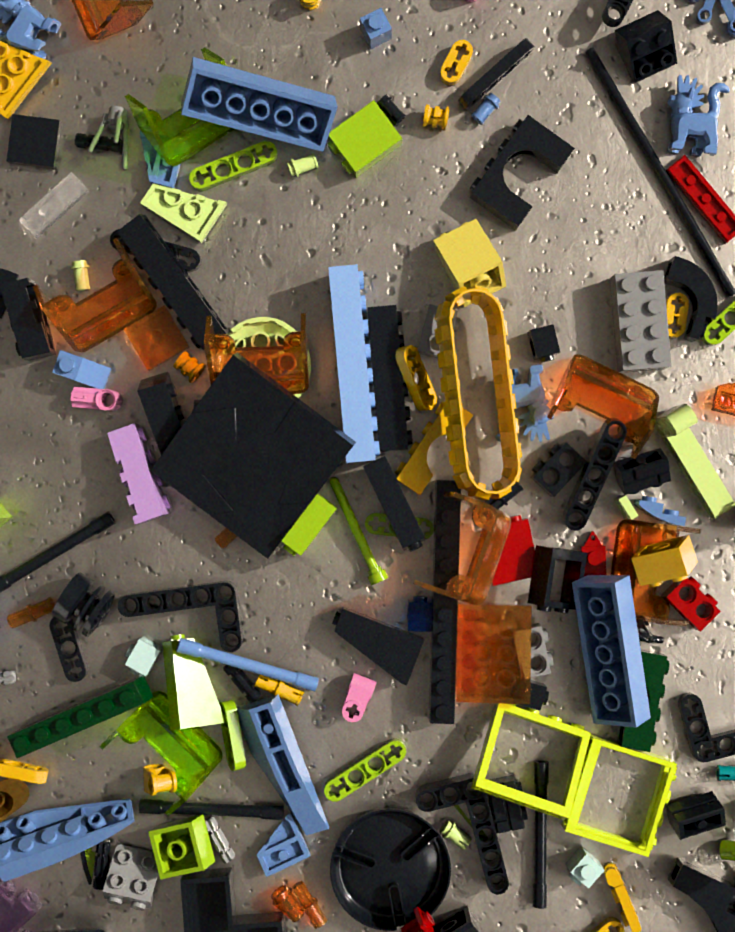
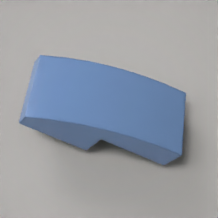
M642 496V500H634V505L647 515L665 523L685 526L686 517L679 516V511L665 509L663 514L664 504L656 503L657 498Z

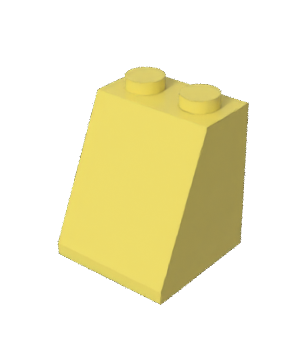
M477 219L465 222L460 227L448 233H443L433 240L436 253L455 290L463 286L469 289L476 285L488 289L489 293L492 294L506 287L503 262ZM464 299L465 303L462 305L466 307L472 304L471 300Z

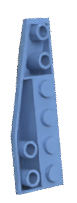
M273 695L237 707L239 723L252 756L305 834L310 835L329 829L327 819L279 695Z
M131 799L35 810L1 822L0 878L3 882L51 866L81 853L118 833L135 822Z

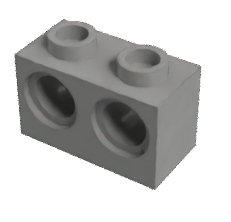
M429 304L418 352L422 355L438 358L437 354L440 353V350H433L430 346V341L435 339L437 323L434 318L438 306ZM454 310L452 326L454 332H457L460 318L456 317L458 311Z
M539 623L512 628L511 634L520 677L527 679L551 674L550 667L554 666L551 652L546 650L545 643H549L546 628L542 629ZM535 633L537 637L535 643L531 645L526 644V635ZM536 656L540 657V666L531 668L529 665L530 660Z

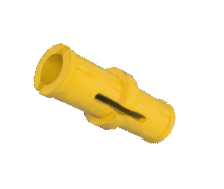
M258 675L254 687H258L273 695L278 694L280 698L296 706L299 705L302 699L301 696L304 694L303 691L295 689L283 681L263 675Z

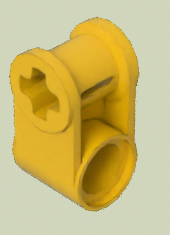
M151 764L143 767L145 793L155 796L159 792L168 791L174 793L177 791V777L173 770H170L163 764Z

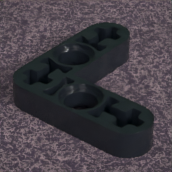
M690 692L682 694L678 700V707L692 756L700 762H710L735 755V729L711 735L701 699ZM689 698L696 702V704L692 705V709L699 716H692L691 710L685 707ZM694 721L702 723V730L697 734L692 733L690 730V726ZM724 738H729L732 742L731 748L727 751H723L720 748V741ZM711 742H713L714 748L717 751V753H715V751L712 749L706 750L704 756H702L700 753H697V751L701 749V745H703L706 748L713 747Z

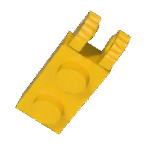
M610 861L604 865L605 878L608 885L615 887L611 892L615 903H621L624 910L620 912L625 927L630 926L632 932H640L642 930L619 869H617L618 867L614 862Z

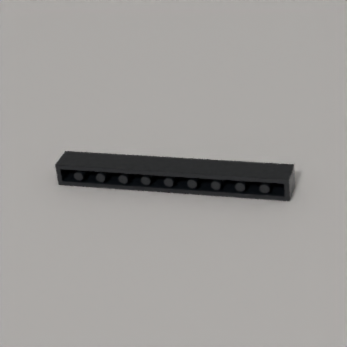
M435 480L429 722L431 724H454L461 489L458 488L453 480Z

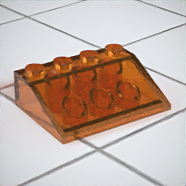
M458 601L456 702L530 704L532 606Z

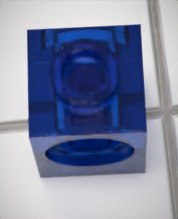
M413 596V600H408V631L432 632L433 602L427 601V596Z

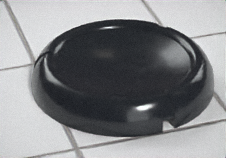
M383 808L363 814L349 824L342 832L331 856L330 878L336 898L352 918L373 929L397 931V927L404 926L416 918L413 909L417 906L424 913L428 912L430 915L438 909L446 896L450 884L451 863L445 842L427 820L404 809Z

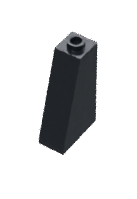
M383 456L363 466L403 550L409 549L412 552L422 547L425 537L386 457Z
M343 607L341 612L336 611L332 622L333 625H336L334 632L400 683L407 686L424 638L346 607Z

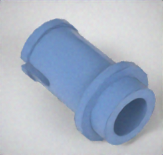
M493 93L484 95L483 102L471 114L472 118L480 125L484 124V121L494 109L497 110L501 101Z

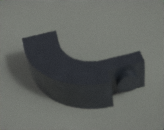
M674 256L669 260L664 275V283L681 289L689 297L692 314L684 340L694 342L699 340V337H703L707 324H704V322L709 323L716 319L718 308L717 294L712 281L699 266L689 260Z

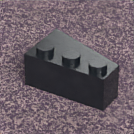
M29 278L0 284L10 325L17 341L15 346L18 355L27 361L56 355L41 285Z
M168 372L141 380L137 390L161 455L183 426V419H185L183 408L181 405H178L177 392Z

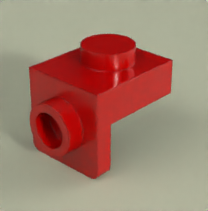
M417 906L413 909L416 918L400 928L401 932H434L433 926L435 922L428 912L424 913Z

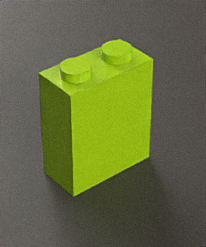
M373 100L329 133V142L327 143L331 152L334 155L339 154L343 160L341 165L348 174L353 173L357 178L402 145V137L375 100Z
M317 494L282 539V542L285 544L283 548L293 556L297 553L301 556L337 510V507L322 495Z

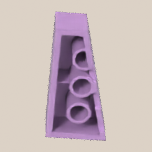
M133 423L108 432L115 461L118 465L122 464L123 467L119 470L121 481L130 490L128 496H126L128 504L137 513V515L132 516L135 525L171 514L169 508H172L171 501L167 494H163L161 488L164 482L151 471L156 460L152 450L147 449L145 441L148 440L144 427Z

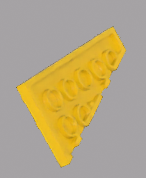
M0 41L1 115L7 119L12 116L52 62Z

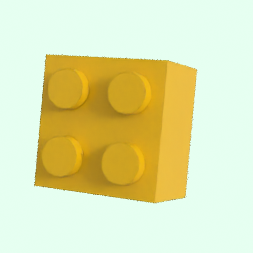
M689 535L643 545L631 558L640 586L649 585V587L662 585L663 581L672 579L673 582H679L687 579V576L698 562Z

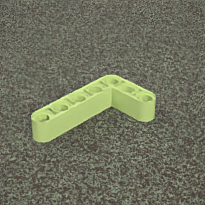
M688 404L674 406L654 418L653 424L706 512L712 519H716L734 508L735 503L689 428L698 422L694 411Z

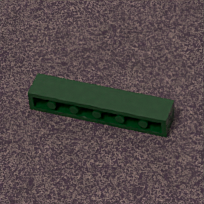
M142 675L20 728L7 736L18 759L138 707L153 698V694L145 676Z

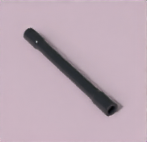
M109 511L91 521L84 528L9 573L1 575L0 593L93 535L99 534L116 524L112 514Z
M537 760L534 761L535 796L547 800V786L549 783V762ZM535 811L533 907L544 909L547 908V814Z
M140 799L139 813L203 814L283 820L284 805H241Z

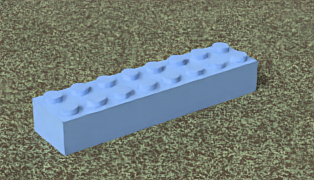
M358 264L328 267L343 433L356 442L346 455V463L372 462L376 460L375 456H380L379 441H374L373 432H378L377 417H372L371 408L376 406L374 392H369V385L373 384L372 368H367V361H371L370 344H365L364 337H369L368 319L363 320L362 313H367L365 295H360V290L364 289L363 271H358Z

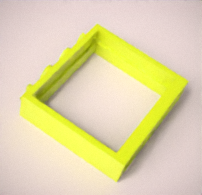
M499 701L494 705L471 788L561 820L569 819L591 732L585 731V727L579 724L571 723V725L562 723V719L556 716L548 715V718L541 716L536 709L526 707L524 710L516 707L517 704L512 701ZM504 713L579 739L562 805L485 779Z
M591 734L570 818L562 821L563 829L575 835L649 857L653 845L656 846L657 838L655 835L657 828H660L663 823L664 814L662 812L664 805L669 803L671 797L669 789L671 782L675 781L677 777L675 775L677 764L670 758L651 752L621 747L615 741ZM601 746L662 765L639 841L578 823Z

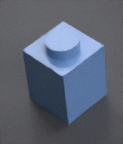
M382 8L360 18V30L370 50L392 39V28Z

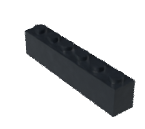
M137 215L117 231L121 237L119 241L127 251L130 249L134 254L135 258L133 260L141 270L144 269L150 276L148 278L149 283L155 290L159 289L163 294L162 300L170 310L173 308L178 315L176 317L178 323L183 329L187 328L192 334L190 339L198 349L207 350L230 332L146 215Z
M396 305L367 307L380 452L408 450V445L413 444L412 430H407L406 421L411 420L410 407L405 406L404 397H408L409 394L406 383H403L402 373L396 361L397 349L404 346V336L399 335L398 325H402V312L397 311Z

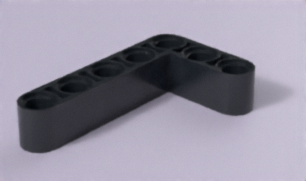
M231 581L131 593L122 597L118 602V610L125 617L215 606L221 647L227 652H234L244 642L238 589ZM222 586H227L231 589L232 595L230 598L227 599L221 596L220 589ZM199 589L207 592V601L201 602L197 599L196 593ZM175 592L183 595L184 602L182 605L174 603L173 595ZM151 596L159 598L160 605L158 608H153L150 605L149 599ZM127 599H132L136 603L135 611H129L126 608ZM225 610H231L235 614L233 622L225 621L223 618ZM228 634L236 635L238 644L235 646L229 645L226 641V636Z
M467 773L420 786L416 790L415 798L416 804L421 811L431 812L466 803L487 887L493 894L505 893L509 886V880L487 794L478 790L470 791L467 789V785L473 782L475 773ZM452 787L456 790V793L452 797H447L443 794L446 788ZM425 793L433 796L432 800L428 803L420 800V797ZM482 805L485 807V810L481 814L473 813L474 807ZM482 829L491 830L490 835L484 838L479 836V832ZM494 852L497 856L494 860L488 861L485 859L487 853ZM495 876L503 878L498 884L491 883V879Z

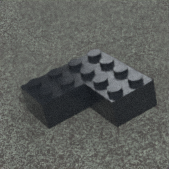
M232 867L205 869L182 875L180 883L184 932H285L284 911L236 915Z

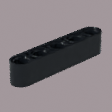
M612 417L603 423L586 460L587 463L584 465L564 509L563 518L565 524L571 530H581L586 525L625 440L627 428L618 418ZM618 424L621 428L620 432L614 436L609 435L608 430L610 426ZM605 446L610 448L611 451L607 457L598 456L600 448ZM592 469H599L601 471L597 479H590L588 477ZM582 491H589L591 496L588 500L581 501L578 499L579 494ZM572 513L581 514V518L577 522H571L568 519Z

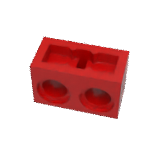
M692 576L679 582H673L661 596L695 630L701 632L721 612L716 607L718 602L710 594L704 595L699 590L701 585ZM683 587H687L689 591L685 599H681L679 596V591ZM700 604H704L705 613L698 616L696 609Z

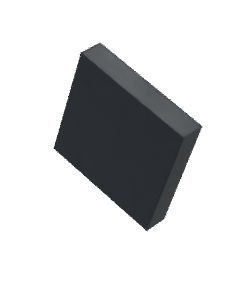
M12 114L6 161L10 164L56 169L62 122L57 119Z

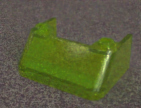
M205 47L201 49L205 60L226 66L223 58ZM130 94L125 96L139 129L162 160L171 166L181 164L234 130V128L181 115V109L162 120L160 114L155 110L147 109L145 105Z
M161 691L154 692L153 698L140 705L99 746L103 750L117 735L128 744H135L143 737L176 770L177 791L175 793L179 797L165 812L168 816L188 800L222 760L221 749L200 727L171 730L168 697L166 693Z

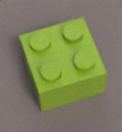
M203 814L161 823L148 831L160 880L203 871L215 862Z

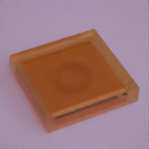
M165 305L123 329L148 371L190 347Z

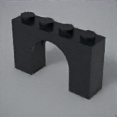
M527 115L524 121L521 119L517 121L511 130L514 132L511 139H504L498 148L500 152L496 159L491 158L484 167L486 173L482 179L477 177L470 187L472 190L470 198L515 231L533 206L507 187L503 177V169L506 163L514 157L527 155L536 158L558 173L575 149L529 115Z

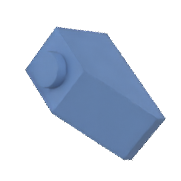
M60 350L52 373L97 389H105L112 368Z

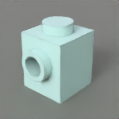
M143 636L136 645L131 644L125 655L128 658L125 665L130 667L129 671L137 676H147L153 669L163 647Z
M582 846L566 863L570 871L569 877L579 886L583 883L587 888H590L605 871L601 863Z

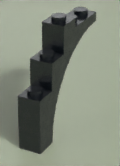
M677 857L669 874L668 881L673 887L690 896L704 909L716 932H735V910L728 908L735 900V887L729 881Z

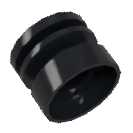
M79 572L63 590L51 614L64 624H67L73 617H76L74 630L78 631L85 624L82 635L89 637L108 615L115 593L108 591L102 597L105 591L104 586H99L92 593L91 589L94 580Z

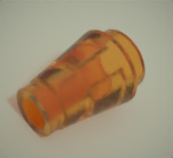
M282 885L272 893V904L291 919L292 922H297L303 917L304 912L291 887Z

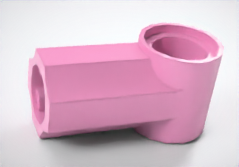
M74 386L71 392L70 401L72 407L116 411L123 403L121 394L110 389ZM111 394L113 396V403L108 407L105 404V397Z

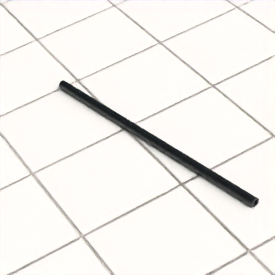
M594 47L588 49L585 52L724 291L728 297L735 295L734 286Z

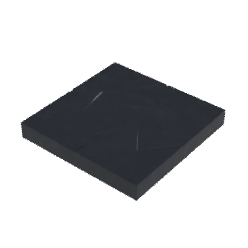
M237 352L229 359L151 471L268 559L356 442Z

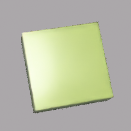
M620 495L614 499L615 504L625 519L633 520L639 516L626 495Z

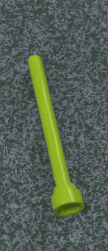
M332 477L330 485L369 568V571H367L369 576L367 578L372 586L387 579L388 575L385 569L382 570L381 566L377 565L339 479Z

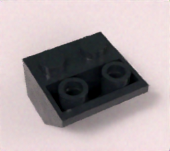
M659 10L615 30L619 54L634 83L677 64L672 21Z

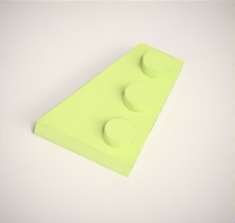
M155 183L151 185L140 202L143 207L199 243L203 242L227 206L225 201H217L202 195L185 193L181 190Z

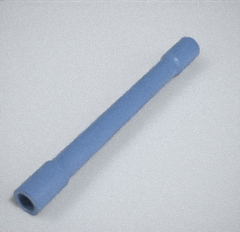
M180 638L176 652L204 658L263 675L315 692L318 686L319 678L300 672H292L210 648L198 642Z

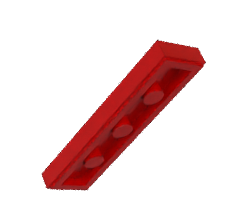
M683 155L666 169V172L724 244H726L735 237V214L687 156Z

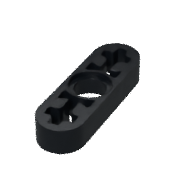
M53 617L49 627L64 674L69 681L78 682L87 676L88 665L77 631L73 628V619L64 627L65 634L71 633V636L60 640L59 636L64 635L62 628L57 629L56 624L59 623V620ZM65 641L74 643L75 651L73 654L64 652L63 644ZM77 655L79 659L74 660L75 665L82 668L79 676L76 673H71V669L74 668L73 661L67 662V659Z

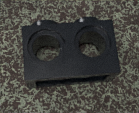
M567 442L561 445L556 443L548 452L551 456L545 462L540 460L532 468L534 473L530 478L551 497H555L587 463ZM563 452L569 454L571 458L567 466H563L559 461V457ZM546 470H551L554 473V480L549 484L543 480V473Z

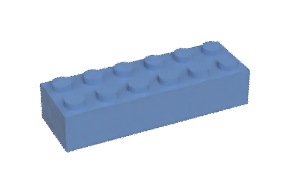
M193 57L181 102V115L324 152L338 106L333 95Z
M587 575L572 582L593 723L637 728L650 719L651 716L630 575Z

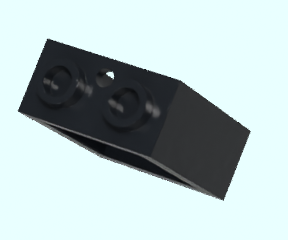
M536 545L527 603L537 605V610L551 612V608H554L555 612L568 613L569 609L576 610L572 582L584 577L587 553ZM556 559L566 560L560 601L550 600Z

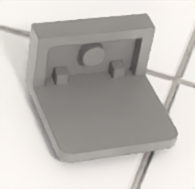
M122 844L116 846L103 888V895L108 903L113 905L127 903L131 904V908L144 911L145 908L151 909L154 900L153 892L159 874L154 853Z

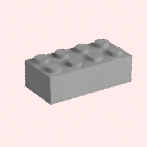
M663 270L614 274L610 278L617 373L661 370L672 367Z

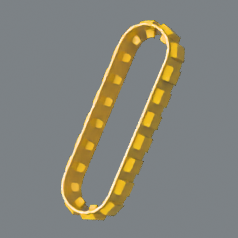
M476 285L469 289L463 286L445 296L446 301L438 305L434 318L437 321L435 339L440 349V353L437 354L438 365L442 369L443 376L440 378L441 392L445 393V402H443L444 417H447L448 420L446 436L451 446V451H448L450 466L453 465L454 475L452 477L459 489L467 491L468 497L478 500L500 499L512 492L511 486L519 482L522 471L520 467V458H522L521 444L518 443L517 433H519L518 418H515L514 412L516 401L515 394H512L511 386L513 385L512 370L509 368V360H511L510 349L506 342V336H508L507 323L504 321L502 312L504 309L498 298L490 294L488 289ZM464 299L471 300L472 304L479 305L485 314L488 326L503 457V470L500 482L497 480L492 483V490L489 491L486 490V484L475 483L468 466L466 434L459 387L460 381L458 379L457 355L452 326V318L455 312L452 309L455 304L457 306L464 304Z

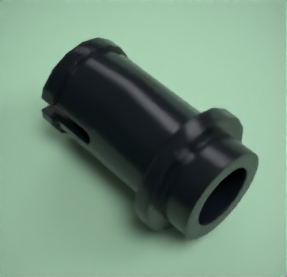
M386 94L377 102V105L393 125L397 126L406 115L392 101L393 97H389Z

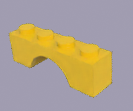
M443 401L434 412L438 415L433 423L428 421L421 433L425 436L421 442L415 441L408 451L411 457L407 463L402 461L395 471L398 475L397 481L418 495H421L433 477L427 463L428 449L435 439L446 435L448 420L447 417H444ZM463 408L462 414L465 428L473 414Z

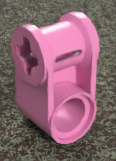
M354 673L342 708V715L345 720L357 722L362 718L377 681ZM355 704L360 712H355L352 716L349 714L350 710L347 707H352Z

